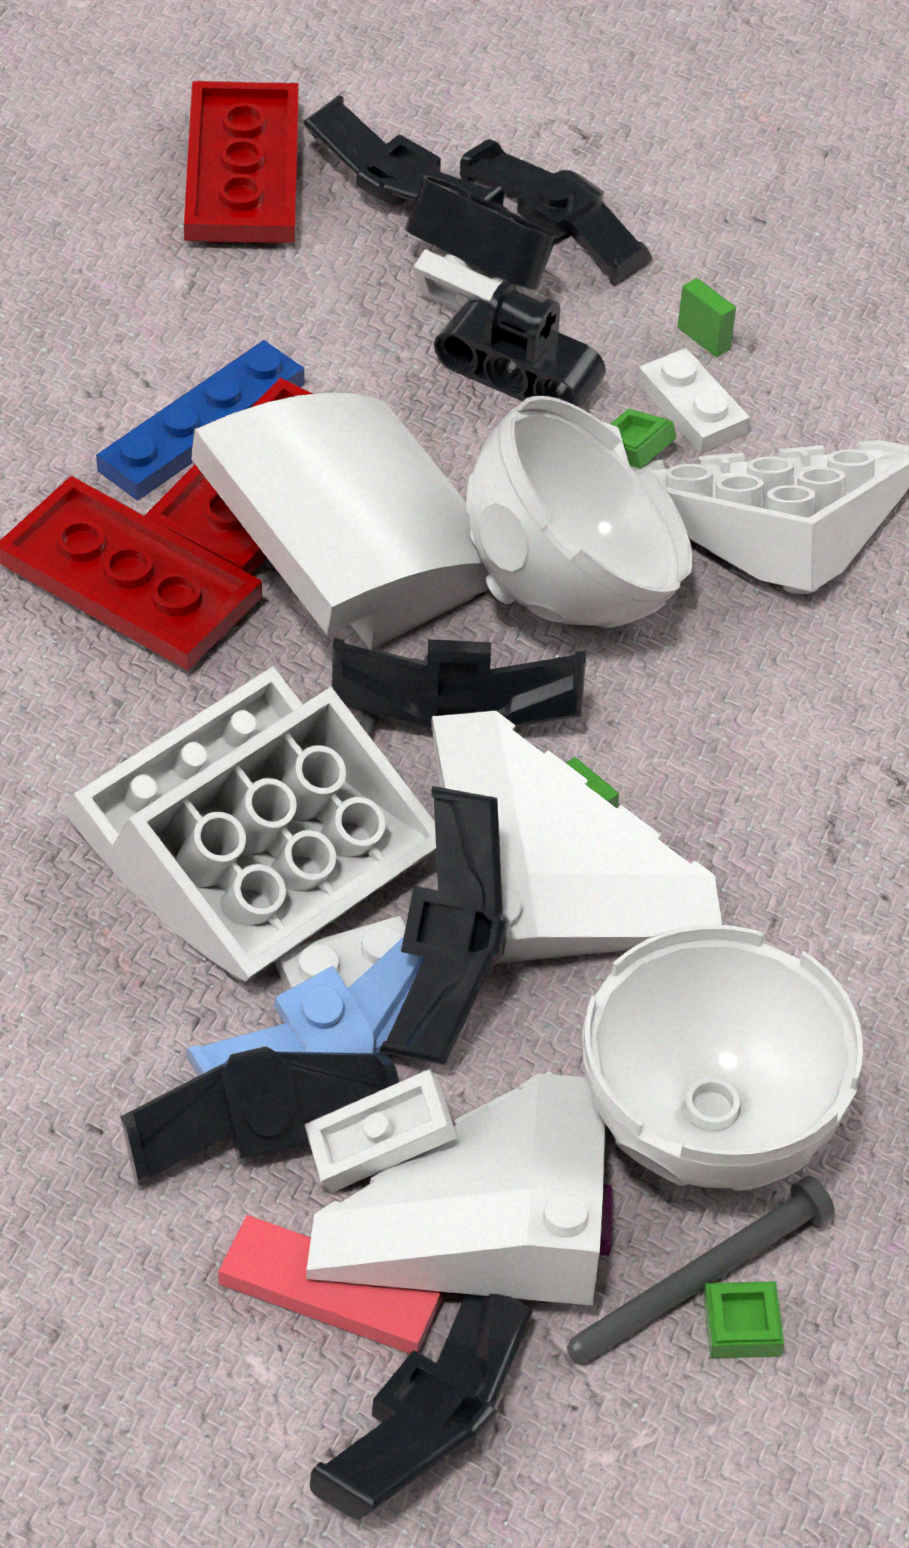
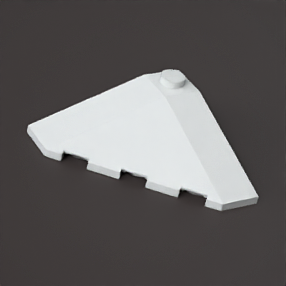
M882 440L858 442V450L846 449L830 454H825V448L819 445L778 449V457H760L745 462L743 453L698 456V464H681L669 469H664V462L662 460L649 461L641 469L633 466L630 467L638 476L642 475L650 467L674 502L685 525L689 539L755 578L783 585L785 591L793 594L813 593L819 587L842 573L909 489V446Z
M497 711L432 716L431 724L440 787L498 798L503 911L507 914L510 924L504 955L492 964L627 951L648 938L678 928L697 925H723L714 874L695 860L690 864L659 840L661 834L622 805L618 808L614 807L586 786L588 780L549 750L544 754L514 731L516 725Z
M538 1073L519 1085V1091L492 1108L485 1106L455 1125L456 1139L383 1170L370 1179V1185L341 1203L335 1200L314 1214L306 1279L489 1296L492 1293L510 1296L515 1299L593 1306L600 1252L605 1122L594 1106L585 1077Z

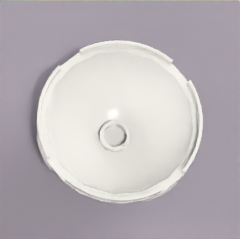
M549 396L526 398L518 407L513 408L484 441L473 472L470 473L468 479L466 514L469 516L471 525L470 537L477 547L486 569L490 573L486 577L487 586L491 593L501 602L511 604L517 601L532 613L552 622L570 625L599 626L600 628L625 625L642 619L662 608L665 602L680 588L681 581L691 573L692 550L689 537L674 502L650 467L642 475L638 476L613 450L623 440L618 434L583 409Z
M697 925L678 928L648 938L628 950L613 963L612 972L608 975L596 995L591 996L582 1029L585 1080L597 1112L613 1133L616 1145L623 1152L652 1172L680 1186L689 1184L704 1188H731L734 1191H743L765 1186L799 1171L807 1164L808 1159L832 1138L857 1092L862 1068L863 1038L855 1008L847 993L836 978L815 958L803 951L801 958L798 959L762 942L764 932L728 925Z

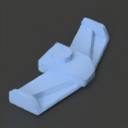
M401 938L349 988L346 987L334 966H331L275 997L273 1007L284 1024L203 1046L189 1047L186 1049V1057L199 1076L225 1063L231 1054L264 1046L276 1052L379 1053L383 1041H386L425 957L401 952L403 938Z

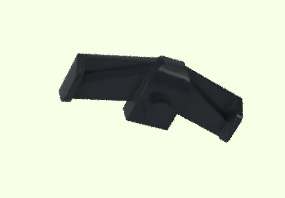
M341 95L332 99L303 122L310 135L315 139L319 138L356 174V186L384 202L391 204H401L406 200L415 202L423 177L430 176L461 187L490 202L504 205V190L502 187L495 185L489 189L440 172L441 157L401 134L386 144L344 105V97Z
M492 139L485 140L461 157L460 177L462 180L469 182L475 179L491 187L495 185L502 187L505 193L518 198L517 213L527 220L540 223L546 229L554 232L557 235V239L571 231L610 275L609 282L613 286L653 259L647 246L641 241L638 242L603 203L604 190L580 174L571 170H560L556 173L549 172L505 153L501 145Z
M334 638L331 687L349 709L432 731V716L497 711L516 725V728L582 716L586 650L575 652V655L490 669L491 642L428 639L426 666L346 644L344 640Z
M432 786L431 797L434 798L438 890L413 886L401 948L403 953L423 956L425 958L387 1040L382 1043L380 1052L446 1065L492 963L504 955L510 920L503 911L498 798Z
M264 1046L231 1054L225 1063L120 1116L135 1183L138 1184L230 1135L233 1138L237 1160L306 1144L308 1139L303 1119H318L399 1083L396 1067L387 1053L276 1052Z
M492 1293L489 1296L465 1294L437 1363L415 1350L410 1353L373 1398L371 1416L382 1423L328 1463L319 1462L310 1474L311 1492L347 1516L360 1520L444 1457L455 1456L475 1448L496 1421L497 1411L495 1404L533 1310L510 1296Z

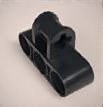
M430 176L423 177L404 229L408 233L505 281L532 290L538 289L557 239V235L554 232L546 229L536 221L527 220L508 211L506 207L498 203L490 202L461 187Z
M503 281L497 287L489 303L477 299L466 302L436 336L434 341L435 353L448 369L520 401L534 396H549L569 402L580 408L603 380L606 373L605 363L594 348L559 333L560 304L557 301L547 299L541 302L518 292L517 286L509 281Z

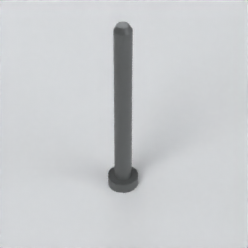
M809 1175L805 1176L791 1185L790 1193L792 1198L573 1336L566 1347L569 1356L575 1363L589 1362L703 1289L705 1283H712L802 1224L808 1222L814 1227L821 1226L835 1215V1208L830 1195L817 1179Z

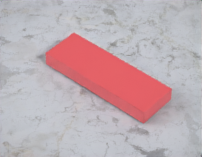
M246 1215L218 1271L219 1285L410 1354L413 1350L419 1353L443 1300L444 1292L306 1279L311 1237Z

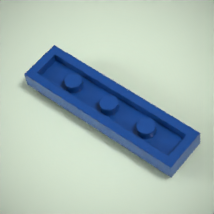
M263 340L96 454L97 471L139 501L193 463L191 458L194 429L227 415L251 408L280 377L302 387L304 385L305 368Z

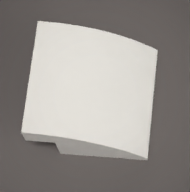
M354 393L299 395L263 403L194 429L192 461L326 635L350 624L366 646L373 650L489 591L486 577L490 573L480 558L477 547L471 540V525L469 516L466 514V501L385 401Z
M274 666L75 792L64 810L69 820L107 866L164 923L205 957L245 982L436 850L435 821L333 688L329 687L305 704H302Z

